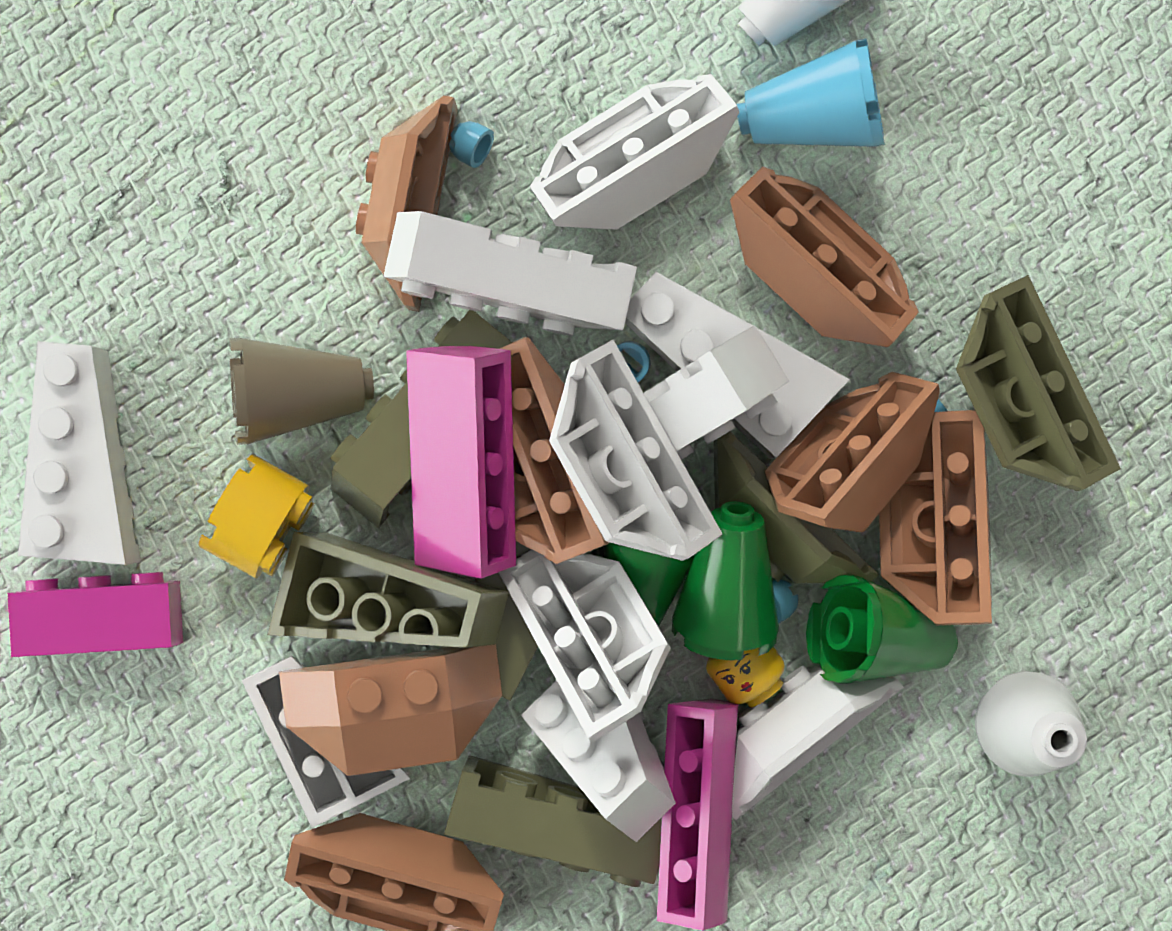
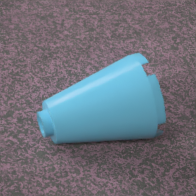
M867 38L853 41L745 91V102L736 104L739 109L737 117L741 134H751L754 144L859 147L885 145Z

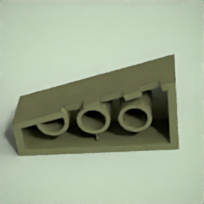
M469 310L460 321L452 316L434 338V341L439 345L438 347L475 346L500 349L513 343L473 310ZM407 368L400 377V380L405 383L393 399L386 394L383 395L365 418L371 423L358 439L352 434L347 436L330 458L336 463L332 468L330 489L378 529L390 515L388 509L392 500L398 493L402 496L412 489Z
M294 532L267 635L348 639L366 642H396L464 648L495 645L509 592L446 571L415 565V561L330 533Z
M469 755L460 776L444 835L511 850L527 857H541L557 861L560 865L579 872H589L591 869L610 874V879L631 887H640L641 881L654 884L660 865L662 817L635 842L607 821L580 787Z

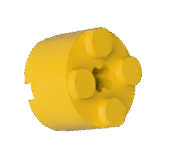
M251 454L247 461L252 470L247 473L239 468L234 474L207 521L216 526L215 532L211 539L201 535L198 546L248 575L258 578L262 572L270 576L275 574L288 551L283 540L289 529L293 527L299 531L306 522L315 503L311 502L313 497L308 494L310 485L255 454Z

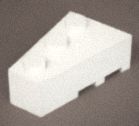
M290 656L241 681L303 811L313 828L411 778L402 768L347 776L286 727L279 671L304 668L293 656Z
M556 680L521 715L603 817L635 842L676 804L656 748L650 743L643 724L645 717L642 710L621 725L591 742L587 738Z

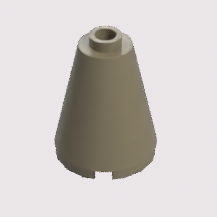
M245 338L229 339L231 351H240V358L230 359L233 417L236 418L237 426H245V431H235L237 445L255 443L363 411L365 400L374 399L372 368H363L361 358Z

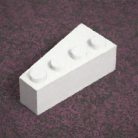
M422 211L397 212L383 277L403 282L401 292L430 299L434 298L435 291L451 295L450 305L473 311H482L483 304L498 308L496 316L498 318L528 324L529 317L544 320L543 330L562 335L573 336L575 328L624 330L637 266L622 262H616L615 264H592L593 255L575 250L565 251L543 248L542 253L538 252L540 241L505 234H497L496 239L490 238L492 230L489 228Z
M655 272L630 299L625 324L676 372L753 326L658 272ZM758 329L789 382L773 392L778 401L776 404L751 419L743 412L731 419V421L769 459H773L780 455L850 379Z
M753 325L644 392V395L682 460L694 452L690 443L703 436L706 443L709 444L735 428L731 421L734 417L745 412L747 417L751 419L776 404L778 401L773 392L784 386L789 380L758 329Z
M42 341L37 343L18 556L122 565L141 563L139 545L135 543L132 524L134 513L131 497H128L124 473L126 462L123 446H120L116 421L118 411L107 350L89 345Z

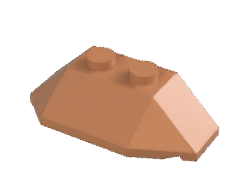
M443 95L383 136L379 152H370L366 168V183H372L369 204H360L356 220V234L363 235L361 243L383 275L397 212L422 211L438 215L450 153L449 142L452 139L451 132L455 126L458 110L454 97ZM386 278L408 310L419 312L422 297L401 292L403 282Z
M762 166L730 199L745 265L821 336L889 347L919 313L915 302L909 299L907 285L894 257L819 187L793 177L776 175L774 170Z
M524 337L500 348L511 350L516 541L544 555L546 559L555 564L607 545L608 542L602 536L549 442L565 384L529 337Z
M890 372L878 378L879 384L856 389L826 404L765 470L766 479L778 511L824 527L863 533L919 466L940 394L939 384Z
M975 410L934 412L919 466L879 513L881 577L936 626L992 624V565L985 429Z
M496 644L468 648L447 647L279 671L286 727L347 776L457 760L502 697Z
M363 813L294 835L284 881L294 888L300 887L309 899L333 916L386 931H494L504 893L463 841Z

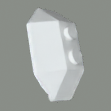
M712 74L698 76L696 80H673L646 85L559 139L545 161L540 176L535 177L530 188L555 226L617 230L707 174L739 114L738 106Z
M611 340L573 361L569 368L549 442L605 541L683 561L721 536L720 528L615 341Z
M530 550L516 559V566L499 572L587 738L591 742L641 712L671 647L620 562L584 553L562 563L555 564L546 559L544 555Z
M815 665L809 671L804 666H801L782 680L783 685L781 689L783 691L767 704L764 701L752 708L747 707L738 716L741 724L737 727L732 817L735 820L739 819L760 800L884 702L902 690L904 687L899 680L892 676L841 684L825 680L820 675L825 672L819 665Z

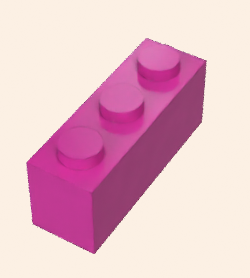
M163 572L131 574V584L111 585V575L78 577V587L59 588L58 578L25 580L26 590L7 593L11 657L170 648L183 643L180 581L164 582Z

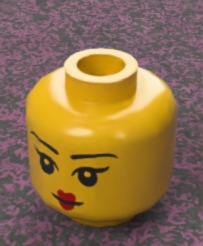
M774 647L768 653L760 656L759 648L744 651L743 660L730 661L708 658L706 670L730 703H747L752 708L770 698L782 687L783 681L780 677L785 670V663Z

